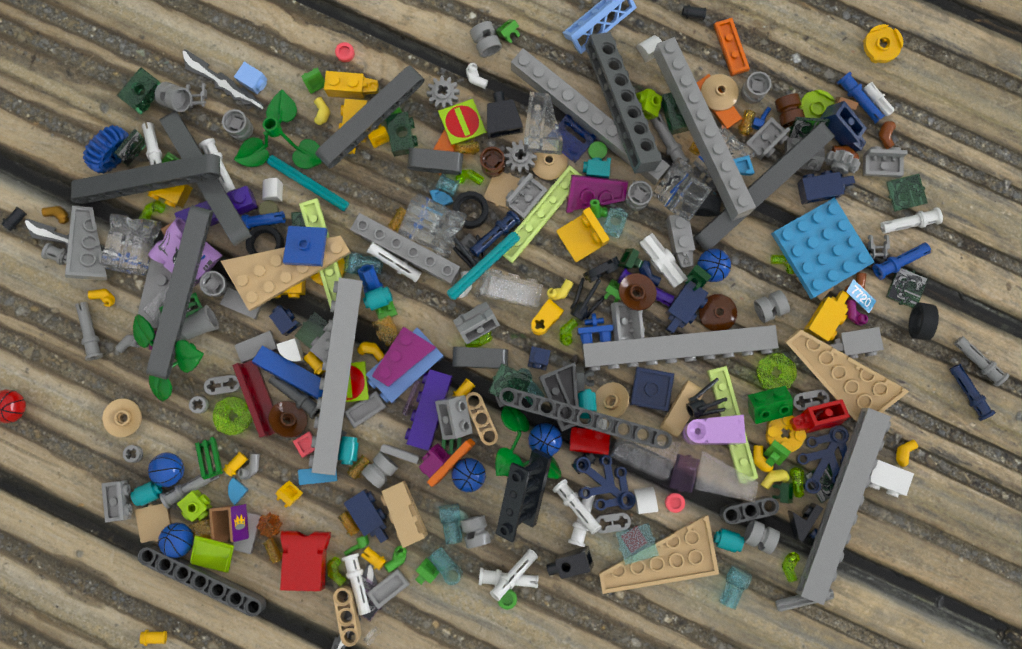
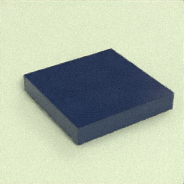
M636 367L630 405L668 412L675 374Z

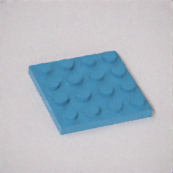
M835 197L771 233L810 299L874 263L873 258Z

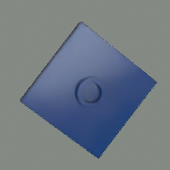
M288 226L283 263L285 265L322 267L328 230L321 227Z

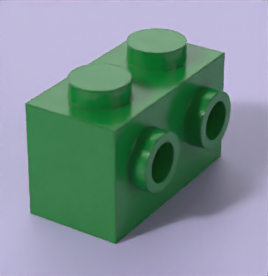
M786 386L748 395V412L755 424L793 415V398Z

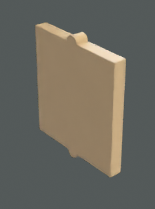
M504 172L498 177H492L484 198L486 201L495 204L496 207L501 206L510 210L506 206V196L512 189L516 190L519 186L520 178L512 176L511 173L507 174Z
M162 503L158 505L149 504L148 507L135 510L140 542L145 543L153 540L158 542L160 532L164 527L171 524L169 509Z

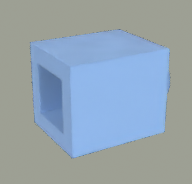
M243 62L234 76L239 84L257 95L265 88L267 83L265 75L246 62Z

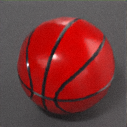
M1 390L0 423L8 424L19 420L26 410L25 399L15 390Z

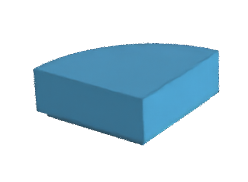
M749 155L733 159L741 175L751 176L755 173Z
M439 190L430 191L436 209L454 203L447 193Z
M232 477L229 482L228 495L231 502L237 505L249 489L235 477Z

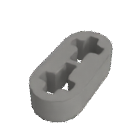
M236 375L213 377L207 379L204 383V390L210 395L234 393L241 389ZM232 379L233 381H237V385H234V389L232 386H226L225 383L232 382ZM213 381L214 384H221V387L215 388V392L213 389H210Z
M813 390L795 394L792 397L793 408L801 411L806 410L808 407L820 405L819 401L812 400V398L818 397V393L824 397L821 400V404L828 403L830 400L829 394L825 390ZM799 397L808 400L807 403L802 404V407L796 403Z
M624 512L603 514L595 518L598 523H600V519H603L605 522H611V524L605 525V529L600 528L597 531L599 533L624 531L631 524L630 517ZM619 516L627 519V522L622 527L619 523H613V521L620 519Z

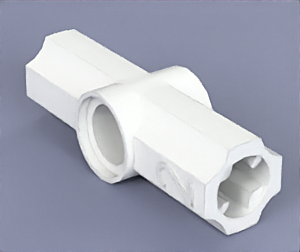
M653 233L639 243L650 257L654 268L664 275L673 288L687 279L686 275L676 264L673 254L662 246Z

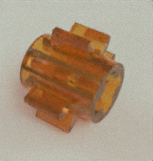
M269 512L266 517L262 515L259 518L260 523L256 528L259 529L261 536H268L270 539L273 534L277 536L281 530L279 528L283 523L280 522L278 515L276 516Z

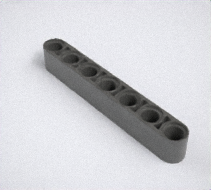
M411 65L407 66L317 149L315 155L329 169L333 168L417 91L425 79Z
M151 545L141 549L138 553V560L142 565L248 616H256L266 608V600L263 596L201 566L190 564V561L182 557H168L161 552L159 546ZM148 551H151L153 554L152 560L147 556ZM165 559L170 561V568L165 566ZM183 567L188 570L187 577L182 574ZM200 576L206 579L205 585L200 583ZM217 584L222 585L223 593L217 591ZM235 593H239V594H240V596H241V601H240V602H238V601L235 600V598H234V594H235ZM252 601L258 603V610L252 608Z

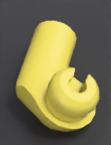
M318 97L314 100L315 105L319 109L314 121L317 125L321 126L328 121L330 109L322 97Z
M783 469L772 470L766 475L760 485L769 490L774 482L786 483L789 481L790 476Z

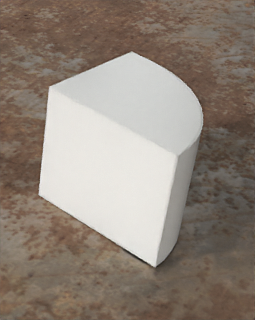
M656 35L636 46L645 62L655 58L653 53L656 45L662 42Z
M278 178L263 180L262 201L282 202L283 183Z
M294 338L276 344L279 353L287 360L300 363L305 362L298 339Z
M653 487L633 489L636 499V512L638 514L658 512L657 499Z

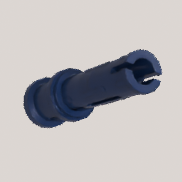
M509 210L503 219L495 222L493 229L469 248L471 253L475 257H479L502 235L509 234V230L512 227L519 225V217ZM492 236V238L488 242L482 245L486 240H488Z
M957 364L949 369L969 399V406L973 407L978 414L979 421L985 420L996 413L994 410H991L985 401V395L979 393L961 364Z

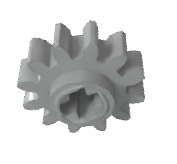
M442 75L440 81L433 78L434 85L428 84V88L431 91H427L426 94L430 97V104L435 102L436 109L440 105H442L443 109L446 108V105L453 106L452 101H459L456 95L460 94V90L456 89L458 86L457 82L452 83L451 77L445 81Z
M520 140L519 145H516L513 141L512 148L506 147L507 153L504 154V157L507 161L505 166H511V172L518 169L519 175H521L523 169L529 173V166L534 168L535 163L533 161L537 160V155L534 154L535 148L529 149L530 142L523 145V141ZM519 155H523L522 160H518Z
M830 150L824 160L826 165L831 166L834 172H840V174H848L849 172L854 174L860 166L859 159L854 158L852 153L845 150H836V152Z

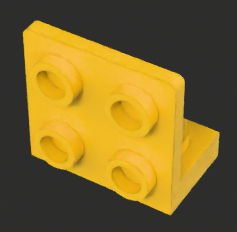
M590 207L583 210L581 216L556 231L575 262L582 260L605 246L610 240Z

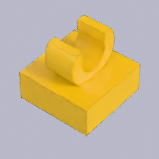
M381 124L378 126V129L373 130L368 135L374 148L391 141L385 127L381 126Z
M288 481L275 493L277 495L276 500L279 501L281 499L286 503L284 505L285 508L290 507L302 496L303 492L291 481Z

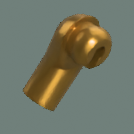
M61 206L46 207L41 210L43 217L54 216L60 224L69 222V214Z

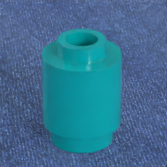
M381 286L366 292L363 301L366 308H370L373 311L389 305V302L393 301V297L388 286L384 288Z
M591 389L580 391L577 394L579 407L597 412L596 393L592 392ZM587 413L580 415L582 419H590Z
M342 436L337 459L341 460V464L353 465V461H357L359 443H357L356 437Z
M150 481L135 488L130 494L131 500L136 506H144L159 499L163 489L162 486H158Z
M721 528L715 532L713 542L716 543V547L735 553L736 551H742L745 539L739 533Z

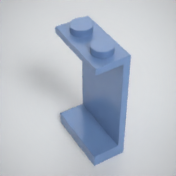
M418 327L413 331L414 334L432 344ZM436 348L389 387L372 377L380 364L379 362L366 374L369 378L367 382L374 389L377 387L382 392L380 396L386 403L389 401L395 403L401 394L436 362H440L444 356Z

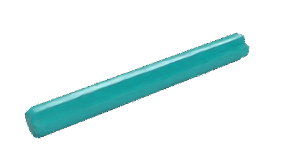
M271 155L267 160L270 166L340 210L345 211L348 208L349 203L274 155Z
M511 232L447 291L449 298L456 300L520 240L518 234Z

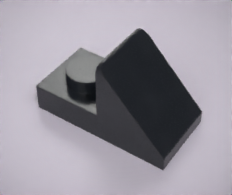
M815 503L808 504L802 511V517L788 510L795 539L804 541L824 508Z

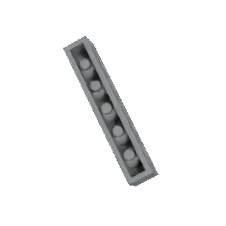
M361 213L358 214L350 229L353 234L370 243L374 242L394 256L406 260L409 264L450 286L454 285L462 271L461 267Z

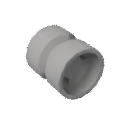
M490 21L479 23L470 30V35L474 43L477 44L476 48L480 57L491 56L502 48V44L498 36L495 35L496 31Z
M761 71L752 73L742 86V98L750 104L760 102L771 88L770 77Z
M162 82L155 90L157 103L164 107L183 112L191 105L192 96L186 88L170 82Z
M232 109L224 114L222 125L234 139L243 141L251 137L254 129L253 124L243 112Z
M644 181L632 183L625 197L627 206L634 211L643 210L653 196L651 186Z
M209 271L202 275L199 285L205 294L219 297L225 294L228 281L224 275L216 271Z
M781 290L769 294L768 298L764 296L754 301L755 311L763 323L775 319V315L780 317L790 312L788 300Z
M379 452L373 458V464H368L361 472L367 480L380 489L387 481V476H392L398 469V466L383 452Z
M478 515L460 521L462 531L466 533L464 539L467 549L491 542L489 531L485 530L487 526L485 515Z
M751 520L743 536L745 539L744 543L752 547L758 546L759 550L770 555L778 544L780 531L769 526L765 528L763 523Z

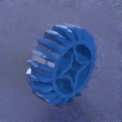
M111 125L109 128L105 127L103 131L99 130V133L94 135L93 139L89 140V144L85 146L86 150L83 152L84 162L91 170L98 174L110 172L112 168H116L121 163L122 159L118 154L131 140V137L118 126Z

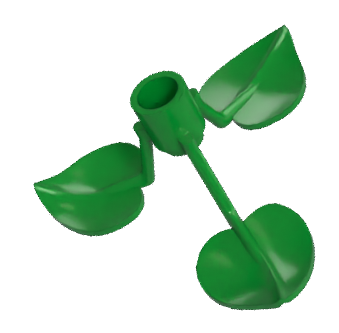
M280 90L267 107V118L262 124L265 132H263L265 144L259 138H249L241 145L234 158L237 163L243 166L259 167L270 156L267 149H265L268 147V136L275 138L281 135L296 149L292 155V160L297 167L310 169L322 163L315 155L320 147L318 143L311 139H304L298 147L283 133L280 125L281 122H290L297 114L295 102L284 90Z
M136 314L133 323L135 341L143 348L148 347L149 344L153 346L155 333L152 326L143 316ZM179 340L175 345L176 354L174 359L177 361L173 363L172 368L178 365L183 372H191L197 367L204 353L197 350L193 343ZM149 375V385L153 394L162 402L167 400L172 393V385L169 378L166 380Z
M504 406L501 412L502 422L509 430L517 431V436L511 449L503 447L497 451L495 458L496 476H508L510 465L513 462L522 467L529 464V460L522 463L520 457L513 453L522 432L529 430L528 419L518 409ZM552 457L547 478L559 479L562 477L558 463Z

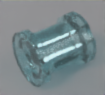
M442 174L436 189H442L454 197L459 188L460 181H454L447 178L445 174Z

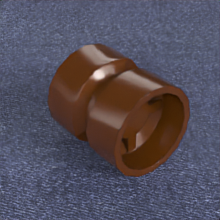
M798 93L783 96L775 101L777 112L781 113L779 120L783 128L795 126L797 120L803 122L806 120L804 111L799 108L802 104Z
M497 147L485 148L480 154L482 171L490 178L498 177L505 171L504 153Z

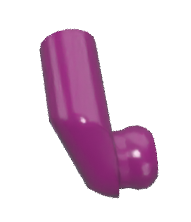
M847 300L848 319L859 326L866 324L868 317L866 314H861L857 311L856 301Z

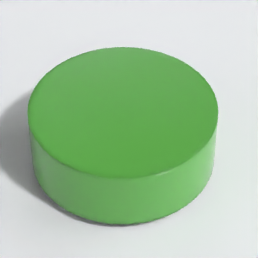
M595 141L589 146L588 155L591 159H604L606 157L607 147L603 142Z
M509 589L498 601L499 606L506 610L512 609L517 603V595L512 589Z

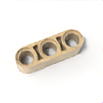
M687 380L662 421L660 428L677 438L691 417L686 409V404L689 403L688 398L695 396L703 388Z
M471 392L466 396L470 416L481 441L485 445H493L498 440L497 430L481 395ZM474 395L478 396L480 400L479 404L475 407L469 404V398ZM480 413H484L487 416L486 423L482 425L476 420L477 415ZM487 431H492L495 434L494 441L487 442L484 439V434Z
M344 585L334 592L333 600L341 641L345 646L350 647L360 640L361 627L353 590L350 586ZM340 591L348 593V600L344 601L340 598ZM344 611H349L352 614L351 620L344 619ZM347 631H353L356 639L349 640L347 638Z

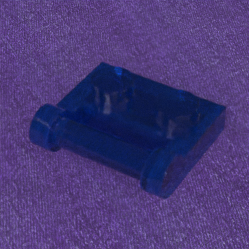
M567 114L547 137V141L576 163L596 140L597 136L593 133H588ZM569 126L583 137L586 142L583 144L564 128Z

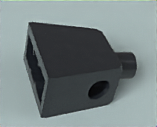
M502 91L493 93L494 102L487 104L488 139L523 133V124L514 100H505L504 92Z
M589 546L559 554L555 562L546 564L549 576L559 573L561 579L591 572L594 566ZM565 562L569 563L570 567L566 566Z

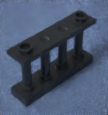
M534 449L531 451L529 464L526 467H522L514 462L511 463L496 535L513 543L517 528L521 523L532 528L537 524L552 460L551 455Z

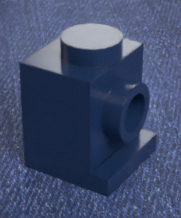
M282 305L274 308L269 316L282 335L288 336L302 325L299 321H294L295 315L290 309H284Z
M532 346L527 367L546 371L551 350Z

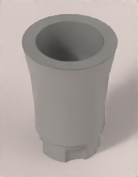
M205 305L194 314L185 318L180 340H190L201 334L219 329L218 320L209 306Z

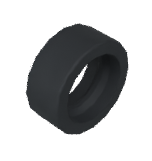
M467 191L456 197L452 211L455 220L460 223L459 225L464 228L474 229L485 223L488 218L489 207L486 199L481 194L475 191ZM468 199L478 201L482 207L480 217L473 221L465 220L460 214L461 204Z
M689 193L685 196L683 210L688 212V214L696 216H718L722 200L720 197L711 194Z
M267 225L253 228L250 231L252 237L246 239V249L250 255L258 253L254 243L256 238L263 233L274 236L276 240L275 249L285 247L282 235L273 227Z
M921 302L915 304L911 311L908 325L909 334L913 339L928 341L934 337L939 321L937 306Z

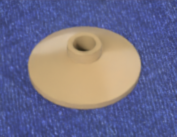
M716 74L705 80L701 93L710 109L725 111L736 103L739 90L736 82L731 77L724 74ZM718 88H723L724 92L720 93Z
M552 143L542 144L535 149L534 154L537 155V160L533 161L535 167H531L534 174L543 180L559 178L566 170L568 163L564 150ZM551 157L553 161L548 163L545 159Z
M615 382L601 386L596 391L597 412L616 418L621 416L629 404V394L626 388Z
M116 399L107 405L102 416L106 431L115 437L132 435L138 430L142 420L140 408L129 399ZM126 414L127 420L123 421L122 417Z

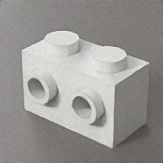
M878 460L875 469L870 474L871 482L869 487L880 490V488L886 489V494L897 498L899 495L907 496L914 473Z

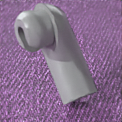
M129 334L115 346L118 352L123 353L128 347L139 348L141 346L135 341L134 336Z
M250 454L249 464L243 469L240 468L238 470L239 478L244 480L250 479L258 472L260 454Z

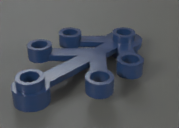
M834 426L827 435L811 436L805 440V445L808 448H815L818 444L830 442L827 449L809 454L801 453L796 457L799 465H806L809 461L821 459L812 477L804 481L803 488L807 493L815 494L820 491L821 483L819 480L828 464L832 472L831 482L835 484V476L838 475L840 469L834 452L838 447L842 456L840 459L841 465L847 451L846 442L849 439V433L845 427ZM836 432L841 434L840 439L835 437ZM810 439L815 441L814 446L809 444ZM800 456H804L806 458V461L804 463L800 461ZM810 482L814 484V488L812 490L808 488V484Z
M603 455L599 458V464L604 469L605 478L591 468V462L588 458L578 457L573 463L575 471L585 473L600 485L593 488L581 487L578 491L580 498L588 499L591 496L611 493L616 497L609 500L596 499L593 506L598 511L613 506L629 510L635 505V496L632 492L628 491L626 468L616 467L614 469V476L619 479V490L614 484L611 466L612 458L609 455ZM604 458L608 459L607 464L603 462ZM579 462L583 464L581 469L578 467ZM619 469L623 472L622 476L618 474ZM584 489L587 490V496L583 495ZM624 497L627 498L626 504L623 502ZM599 501L602 502V507H601V508L598 507V502H599Z

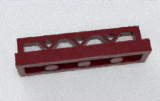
M252 360L243 364L236 363L232 365L259 437L265 438L275 434L268 421L269 412L274 404L260 367L254 365Z

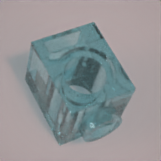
M619 207L609 209L603 226L607 235L620 238L628 216L624 209ZM611 218H618L620 224L617 226L613 225L610 221Z

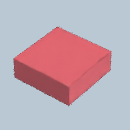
M311 431L293 441L302 458L315 451V448L311 447L313 437Z

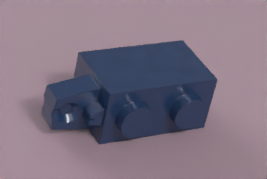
M845 101L828 106L819 120L826 122L825 125L835 135L834 138L841 146L848 145L855 152L861 151L866 144L862 135L867 127Z
M832 170L822 172L818 176H814V174L804 175L797 183L801 204L803 205L831 200L834 197L835 199L845 194V187L855 184L854 176L843 177L840 172L833 173Z
M692 281L684 285L665 312L671 321L666 331L671 334L675 332L678 326L682 329L688 323L692 324L697 317V314H695L697 309H702L708 301L706 298L708 292L701 287L694 291L693 288L696 284Z
M365 489L344 502V505L363 536L370 534L373 537L376 535L380 543H383L389 539L384 530L387 528L385 524L387 516L381 507L378 508L375 504L377 500L374 494Z

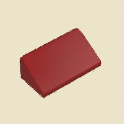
M572 427L569 451L608 455L610 435L590 429Z

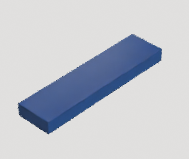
M262 345L252 360L254 365L317 400L318 397H322L323 390L319 389L320 377Z

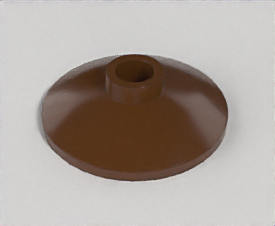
M630 274L619 285L618 292L621 301L632 310L642 311L648 309L656 300V287L652 280L643 274ZM633 292H637L639 296H634Z
M714 294L707 297V303L702 309L699 308V318L702 324L711 331L728 330L737 319L735 303L729 297L722 294ZM717 309L722 310L723 314L721 316L717 315Z
M282 401L272 407L269 412L268 421L276 434L292 438L300 435L306 428L307 415L305 411L296 407V403Z

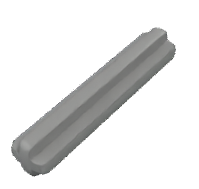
M831 588V594L828 600L834 598V592ZM800 595L775 601L776 608L780 612L817 603Z

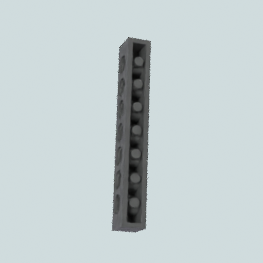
M611 32L590 34L585 48L634 174L654 171L662 161L661 153L657 149L655 138L651 134L648 120L642 111L641 103L636 97L635 88L630 82L629 73L624 67L616 41L613 39Z

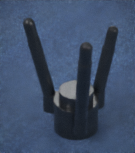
M476 235L477 242L480 240L479 235ZM456 237L453 238L464 255L454 245L452 249L470 269L486 256L484 251L481 253L482 258L479 256L473 259Z
M581 278L573 304L570 307L572 309L571 315L581 321L585 318L588 319L591 313L605 300L604 296H602L590 309L587 306L601 282L600 279L593 285L584 302L579 301L578 303L585 281L584 278Z
M718 378L711 381L695 396L688 398L689 403L686 404V409L692 418L697 419L701 416L725 411L724 407L707 410V408L727 401L726 397L708 404L702 399H698L719 381Z

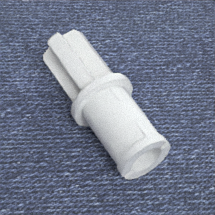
M873 82L862 89L885 116H889L894 112V108L885 99V94H882Z

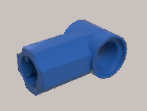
M367 264L358 269L360 280L363 281L364 294L383 286L382 282L378 279L374 265Z

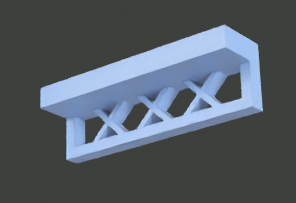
M601 0L562 33L566 39L573 42L578 53L582 54L586 50L585 45L590 34H593L594 25L600 23L601 26L598 33H607L637 7L633 0H627L629 7L622 11L620 9L624 0ZM611 11L615 12L614 19L611 22H606L608 14ZM582 35H587L586 43L580 46L577 39Z

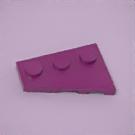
M571 175L566 213L578 209H587L590 207V201L593 199L599 200L600 205L625 201L628 181Z
M403 327L372 377L389 387L425 356L435 350L436 347Z

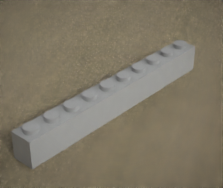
M675 37L657 43L653 55L731 220L734 221L749 215L756 206Z
M522 48L511 61V71L631 166L614 120ZM662 160L656 170L640 174L656 185L667 172L670 165Z
M339 277V281H334L333 293H337L336 301L332 300L330 312H334L333 320H329L328 324L331 338L326 339L325 351L329 352L328 359H323L322 370H326L325 378L320 380L319 389L323 390L322 397H318L317 409H320L319 417L315 416L314 428H318L317 436L312 437L311 447L315 448L314 455H310L308 467H312L311 473L335 475L363 283L361 280Z
M776 325L588 343L582 345L584 368L598 371L602 366H608V369L620 368L619 365L627 364V367H638L639 363L646 362V366L658 365V361L665 360L666 364L677 363V359L683 358L685 362L696 361V357H704V360L715 359V355H723V358L735 357L734 353H742V356L754 355V351H761V354H770L779 347Z
M870 408L861 409L796 593L801 597L822 605L830 597V586L837 578L836 570L838 564L844 558L843 550L845 544H848L850 541V530L857 521V511L864 502L863 494L865 488L869 487L871 482L870 474L878 462L876 457L884 446L883 438L885 432H888L891 426V416Z

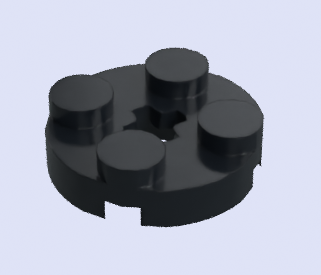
M616 256L583 273L586 281L588 280L591 283L602 277L604 271L606 274L617 270L620 262Z

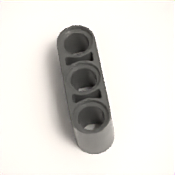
M410 148L407 168L413 171L460 175L462 174L464 155L459 152Z
M453 347L452 366L500 369L503 364L508 367L509 350Z
M762 496L725 505L720 509L719 516L724 522L737 524L774 515L779 510V503L772 497ZM770 500L772 503V507L770 510L766 511L764 508V504L766 501ZM748 505L753 507V512L750 515L745 513V508ZM732 509L734 511V517L728 520L726 518V512Z

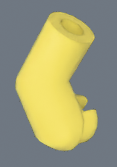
M565 279L561 288L548 289L547 296L554 301L565 299L574 283Z

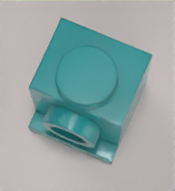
M607 157L606 161H603L602 158H592L591 160L588 159V162L584 161L583 173L590 177L609 178L611 158Z

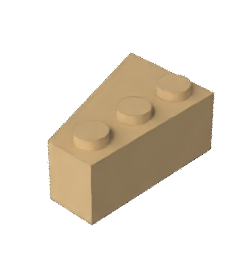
M406 481L381 491L383 494L381 495V500L389 510L390 521L395 526L402 548L424 539L428 532Z

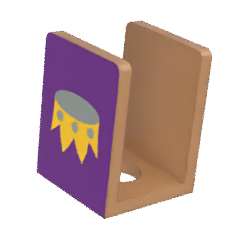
M246 504L209 509L211 540L219 542L230 540L231 542H236L249 538Z

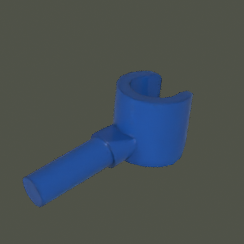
M770 107L766 108L760 118L754 117L751 128L759 130L763 126L767 115L771 111Z

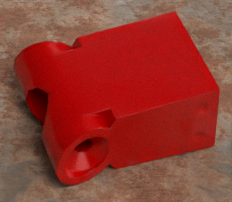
M281 531L283 554L280 590L322 591L325 589L326 551L330 542L331 532L315 531L307 536L299 531Z

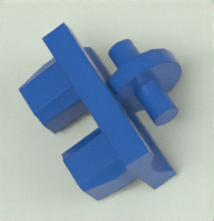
M591 313V319L584 320L585 325H592V327L577 329V335H580L583 345L593 343L592 334L598 333L600 342L611 341L613 325L597 326V324L604 323V318H596V314Z

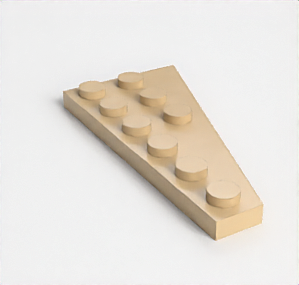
M341 235L326 238L322 267L285 265L283 263L285 247L222 260L221 263L247 309L252 311L351 254Z
M802 329L797 330L785 340L788 346L835 399H843L848 413L856 422L862 408H870L883 413L909 392L904 387Z
M705 515L599 572L602 594L718 575L719 570L709 516Z

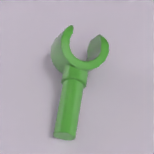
M368 536L356 538L358 544L346 550L344 554L347 556L355 550L369 544Z

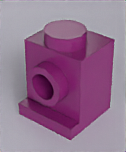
M437 443L423 456L422 460L424 462L419 468L422 473L430 478L451 456Z

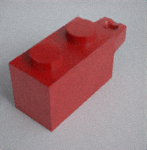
M843 399L808 407L800 415L793 417L790 420L793 431L805 430L807 434L841 425L850 418Z

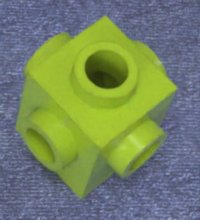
M645 89L636 93L645 118L647 120L657 118L661 108L662 96L652 89Z
M199 490L191 491L177 503L182 510L181 514L183 517L191 522L204 520L209 515V509L213 508L210 505V499L205 494H201Z

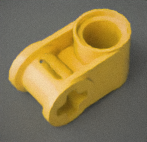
M548 299L531 322L532 332L538 336L544 335L560 318L564 310L551 299ZM542 322L544 329H536V323L540 324Z

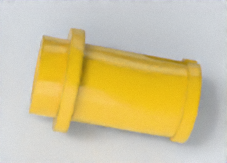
M309 352L303 358L314 370V374L320 376L326 372V370H322L323 362L314 353Z
M466 378L456 391H453L454 394L452 396L465 395L466 397L475 388V385Z
M239 451L228 464L224 465V472L231 477L237 475V471L248 458Z
M369 546L361 554V557L374 566L373 569L381 570L387 562L384 556L381 557Z
M145 630V632L140 634V644H144V646L148 644H166L167 631L149 632V630Z

